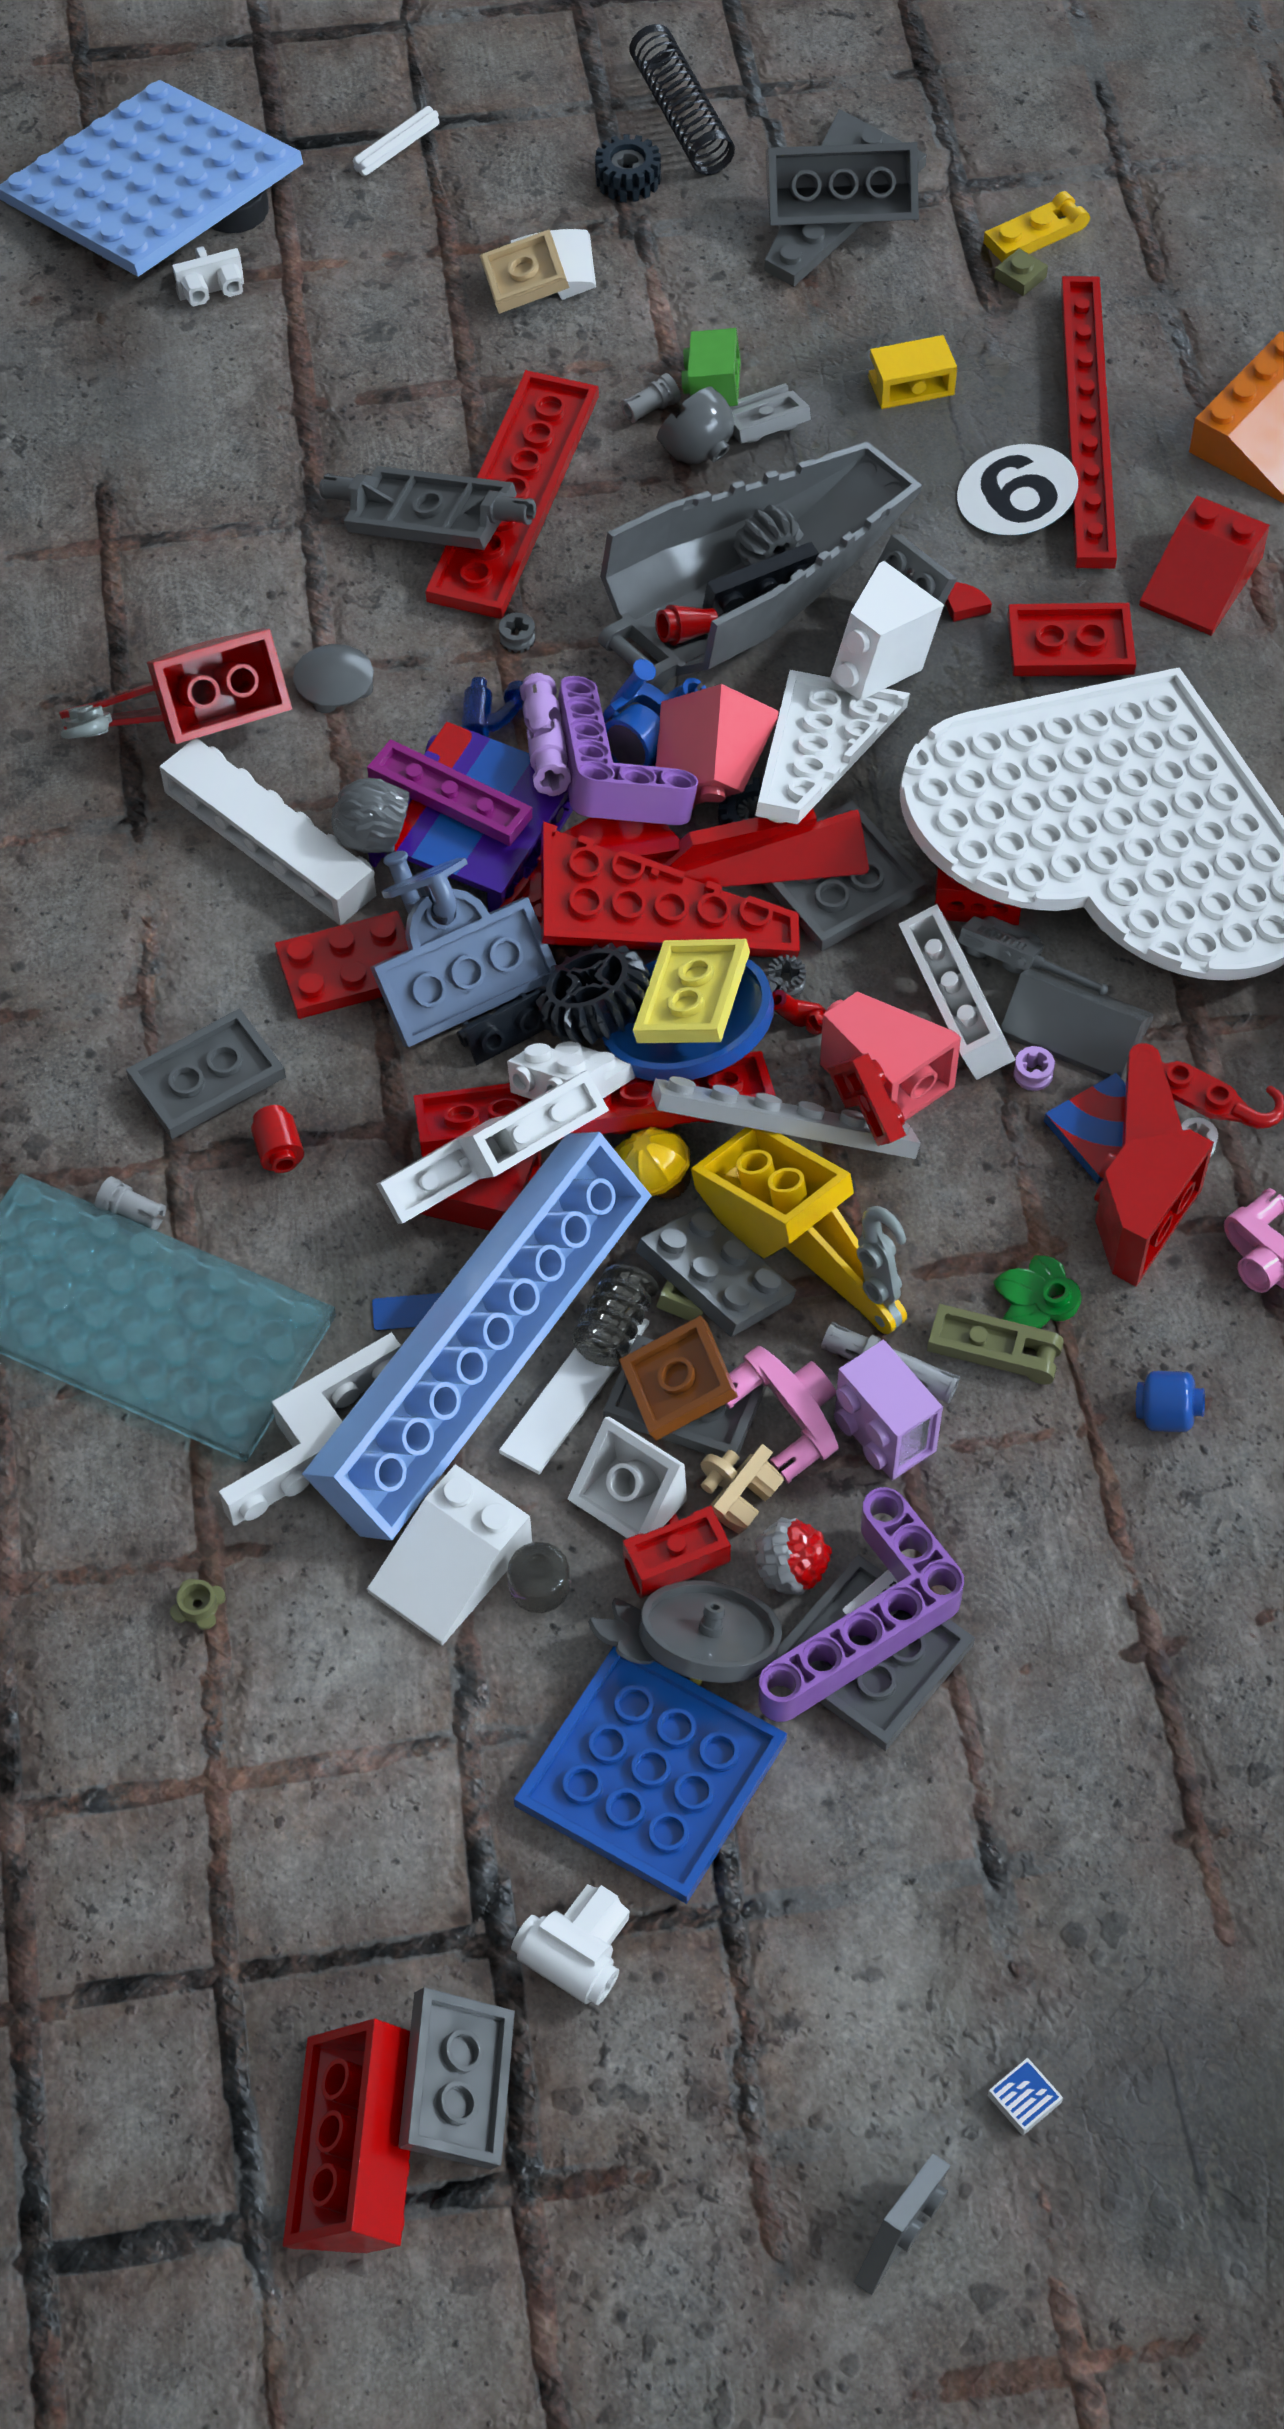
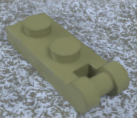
M939 1304L929 1337L927 1351L1024 1375L1035 1383L1047 1385L1054 1381L1057 1370L1054 1359L1061 1354L1064 1339L1052 1331ZM1024 1347L1034 1349L1037 1352L1036 1356L1024 1354Z

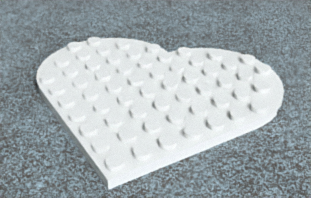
M1180 668L958 714L933 726L929 730L928 735L919 744L916 743L910 752L900 783V803L907 827L919 847L934 864L972 891L1001 903L1020 908L1060 911L1084 907L1091 918L1098 924L1099 928L1129 952L1160 968L1189 977L1207 980H1240L1271 972L1284 965V818Z

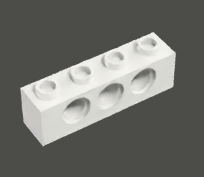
M936 904L899 923L900 929L948 1029L955 1031L961 1037L959 1052L975 1079L978 1080L1015 1061V1057L968 961L938 905Z

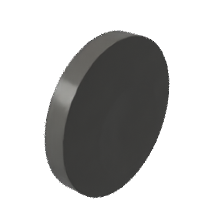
M689 1580L661 1587L647 1598L642 1608L639 1636L647 1652L668 1669L697 1680L729 1683L761 1675L762 1670L768 1664L777 1659L782 1628L778 1617L772 1609L751 1593L724 1583Z

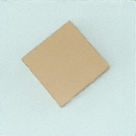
M550 229L480 255L499 314L570 288Z

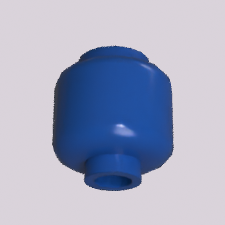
M1152 1371L1146 1376L1145 1382L1137 1383L1136 1417L1137 1419H1144V1423L1149 1430L1187 1432L1193 1427L1195 1416L1204 1417L1205 1389L1196 1388L1195 1379L1191 1373L1182 1371Z

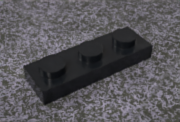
M808 542L707 582L702 607L703 609L714 608L718 615L726 614L772 591L779 584H787L790 581L791 575L799 569L805 571L813 565L819 552L812 542Z

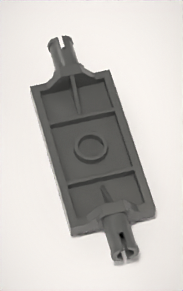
M377 466L371 476L356 474L354 478L327 473L323 476L324 479H321L319 485L322 498L350 501V511L344 519L345 526L350 533L485 550L501 521L530 525L536 515L535 501L531 498H515L517 492L513 482Z

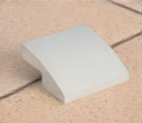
M580 229L551 230L550 232L570 287L557 292L560 298L564 300L595 288L593 256L588 231ZM538 233L530 234V235H527V236H523V237H520V238L511 240V243L516 242V241H519V240L524 239V238H527V237H529V236L538 234Z

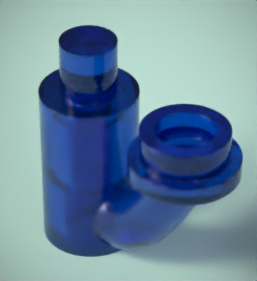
M474 677L471 680V686L464 691L461 727L489 737L490 732L497 731L507 725L523 709L524 701L520 694V686L523 684V681H513L508 684L503 696L506 704L497 712L491 714L493 695L491 690L487 688V680L483 677Z

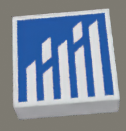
M1028 2058L994 2085L987 2095L1022 2136L1060 2105L1063 2100L1060 2093Z

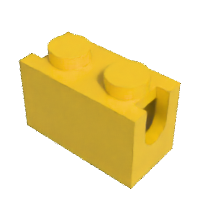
M944 335L870 349V358L875 369L869 370L868 378L881 409L955 395L957 365Z

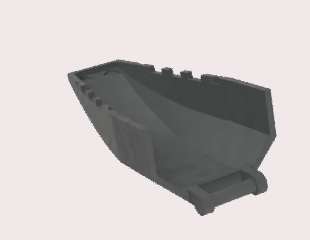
M864 442L823 455L822 458L816 460L809 459L797 464L796 470L780 475L775 470L764 473L763 480L745 485L741 480L732 483L728 491L711 495L709 491L667 503L607 532L600 577L618 621L602 630L598 637V643L607 651L617 653L633 667L634 662L638 659L648 660L625 640L628 637L633 639L659 662L654 665L656 676L652 680L646 681L659 690L666 685L669 679L675 676L708 670L768 639L810 605L844 574L895 522L920 494L922 484L869 442ZM771 504L776 508L781 506L796 518L795 521L800 525L799 529L803 533L802 539L798 542L799 545L812 542L819 552L813 565L805 571L799 569L791 575L790 581L787 584H779L772 591L726 614L718 615V618L711 622L710 632L674 646L669 642L664 643L659 639L655 626L656 615L659 610L665 609L667 605L703 608L707 582L746 567L741 562L742 559L737 555L733 545L738 539L736 532L744 527L746 524L745 519H751L754 516L755 510L763 511L766 506Z

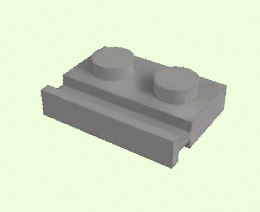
M786 383L738 399V406H730L735 422L732 435L741 444L759 441L763 436L780 430H791L798 424L811 420L809 405L793 390L788 391Z

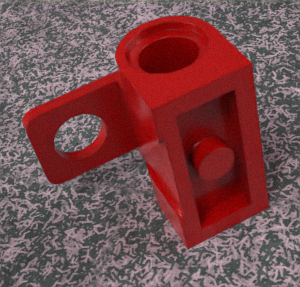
M711 1505L695 1511L690 1516L681 1520L678 1519L675 1513L667 1522L668 1525L646 1534L640 1533L622 1540L623 1560L626 1571L640 1598L649 1596L666 1585L686 1581L730 1563L731 1544Z

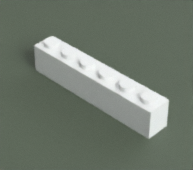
M196 738L160 765L164 791L167 795L337 924H344L376 896L375 872L366 859L361 856L355 857L342 846L334 835H326L315 827L306 814L292 810L284 804L282 798L275 791H267L255 782L247 770L243 768L238 769L228 762L216 747H208Z

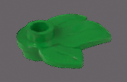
M1035 1255L1029 1264V1270L1022 1268L1009 1269L994 1280L997 1292L1006 1301L1011 1303L1010 1308L1003 1317L1004 1320L1041 1329L1050 1319L1053 1321L1070 1319L1076 1314L1081 1304L1082 1296L1079 1286L1073 1280L1066 1278L1064 1266L1058 1260L1049 1256ZM1057 1295H1063L1060 1298L1053 1299Z

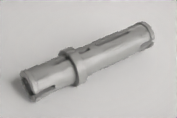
M832 1322L826 1331L821 1349L851 1361L879 1343L881 1338L874 1335L868 1338ZM893 1349L935 1398L947 1404L950 1403L959 1384L960 1376L941 1370Z

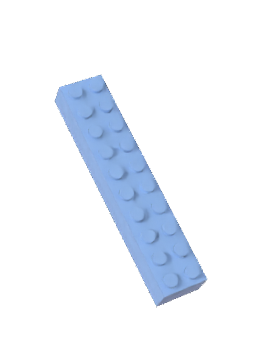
M600 1132L569 1133L564 1136L302 1473L360 1537L384 1540L394 1539L650 1199L651 1194Z

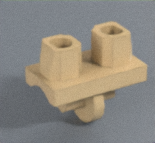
M761 1444L754 1454L748 1455L737 1471L733 1466L739 1460V1456L732 1450H728L722 1458L714 1454H708L700 1464L707 1476L701 1484L702 1489L712 1494L718 1485L723 1487L710 1504L718 1520L738 1534L742 1533L759 1513L756 1508L740 1496L745 1488L748 1487L762 1500L766 1501L784 1481V1477L767 1461L773 1452L764 1444Z

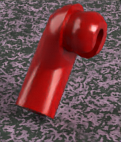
M776 990L772 993L774 1011L795 1026H805L806 1030L811 1034L822 1033L823 1014L826 1010L821 1004L794 999L783 990Z

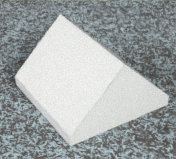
M605 1417L567 1499L626 1538L640 1533L646 1534L665 1526L687 1501L685 1465L611 1417Z

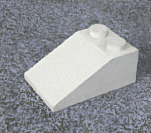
M455 1464L424 1499L368 1586L367 1591L374 1598L443 1646L508 1570V1563L511 1562L513 1557L514 1563L532 1542L530 1516Z

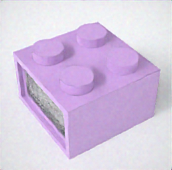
M884 1339L839 1368L834 1413L835 1421L847 1436L853 1435L863 1446L865 1457L875 1469L880 1470L882 1468L893 1481L937 1451L943 1406Z

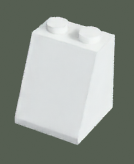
M885 561L879 563L850 613L830 679L861 701L921 671L944 604Z

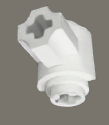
M587 1884L565 1915L558 1911H553L547 1917L542 1916L541 1918L531 1915L516 1934L511 1950L517 1953V1960L576 1999L584 2004L592 2002L595 2005H599L607 1997L619 1975V1969L613 1966L614 1961L611 1958L613 1948L611 1943L629 1920L630 1911L621 1904L618 1895L602 1885L596 1888Z

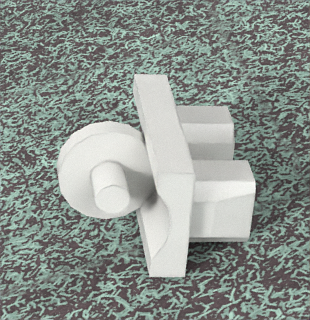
M203 246L195 248L196 259L172 265L177 295L180 301L187 299L193 307L205 304L210 299L209 293L222 290L223 294L228 297L239 295L243 292L242 284H244L241 257L237 248L207 256Z

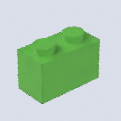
M737 328L692 331L690 347L683 350L685 370L682 371L683 394H690L692 396L699 390L713 387L714 390L716 389L725 398L729 406H738L741 357Z

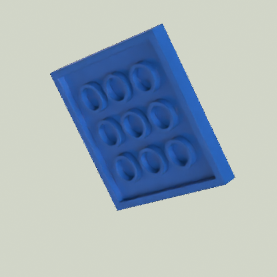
M613 1646L514 1798V1805L516 1808L687 1904L785 1745L787 1733L655 1661L651 1664L630 1662L620 1657L616 1652V1647Z

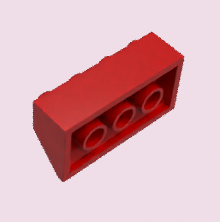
M374 2018L307 2037L283 2247L304 2250L370 2253L401 2246L402 2231L405 2223L404 2209L407 2179L410 2172V2151L398 2148L410 2038L409 2030Z

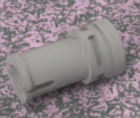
M665 373L655 381L650 382L646 389L628 399L622 400V411L626 418L631 420V423H635L638 419L658 408L664 409L669 405L679 402L681 399L680 390L675 380L668 373Z
M112 1176L104 1181L95 1200L96 1209L116 1217L124 1216L153 1232L159 1228L163 1221L157 1218V1215L165 1216L166 1214L165 1205L158 1204L133 1192L132 1187Z

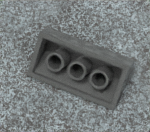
M917 142L768 148L766 150V185L770 226L919 220Z

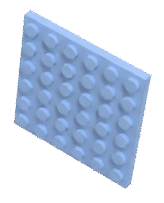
M158 80L149 84L143 91L131 99L120 103L116 109L105 116L94 120L90 126L81 132L68 137L64 143L49 153L39 156L35 162L20 172L13 173L6 181L0 184V200L139 277L303 164V160L299 150Z

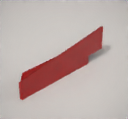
M812 808L798 824L788 822L776 823L767 818L756 817L688 832L679 840V852L673 857L656 860L658 863L685 872L684 876L704 884L708 880L720 884L722 887L867 874L869 871L861 817L858 809L818 822Z

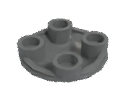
M328 644L316 647L301 657L295 666L293 681L297 692L306 701L313 703V707L317 712L330 713L336 707L351 704L359 698H366L373 692L374 670L370 659L360 650L348 645Z

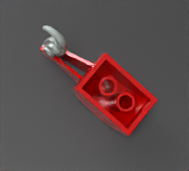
M262 628L211 639L147 662L152 679L151 683L96 702L60 711L59 714L64 730L61 731V737L65 739L97 736L108 732V727L164 721L170 743L179 744L292 710L271 631L270 629ZM155 691L160 706L113 714L103 712L102 710L104 707Z

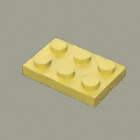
M747 939L664 940L633 1028L636 1042H721L750 954Z

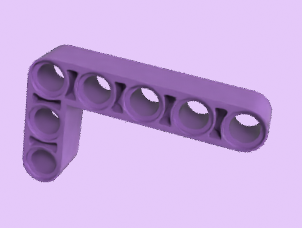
M564 677L560 684L558 702L568 756L567 768L570 770L571 782L567 787L572 810L580 815L592 818L668 825L688 823L691 818L698 786L697 777L681 769L613 763L596 684L585 677Z
M879 1487L866 1495L862 1506L861 1533L898 1583L774 1660L762 1670L759 1677L758 1706L768 1719L776 1722H785L795 1718L944 1623L958 1612L964 1588V1575L961 1569L904 1497L896 1490L888 1487ZM878 1513H885L890 1515L893 1520L882 1522L876 1520L873 1516ZM906 1549H914L919 1551L922 1556L909 1558L901 1552ZM942 1585L951 1590V1593L939 1595L930 1590V1588ZM896 1610H903L908 1612L912 1618L898 1620L890 1613ZM857 1635H863L870 1638L873 1642L860 1646L853 1643L850 1639ZM815 1661H826L833 1667L827 1671H818L813 1669L810 1664ZM776 1686H784L793 1693L786 1697H777L769 1692V1690Z

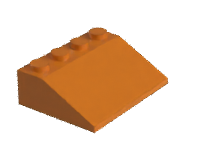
M1280 331L1195 418L1189 452L1283 504L1284 332Z

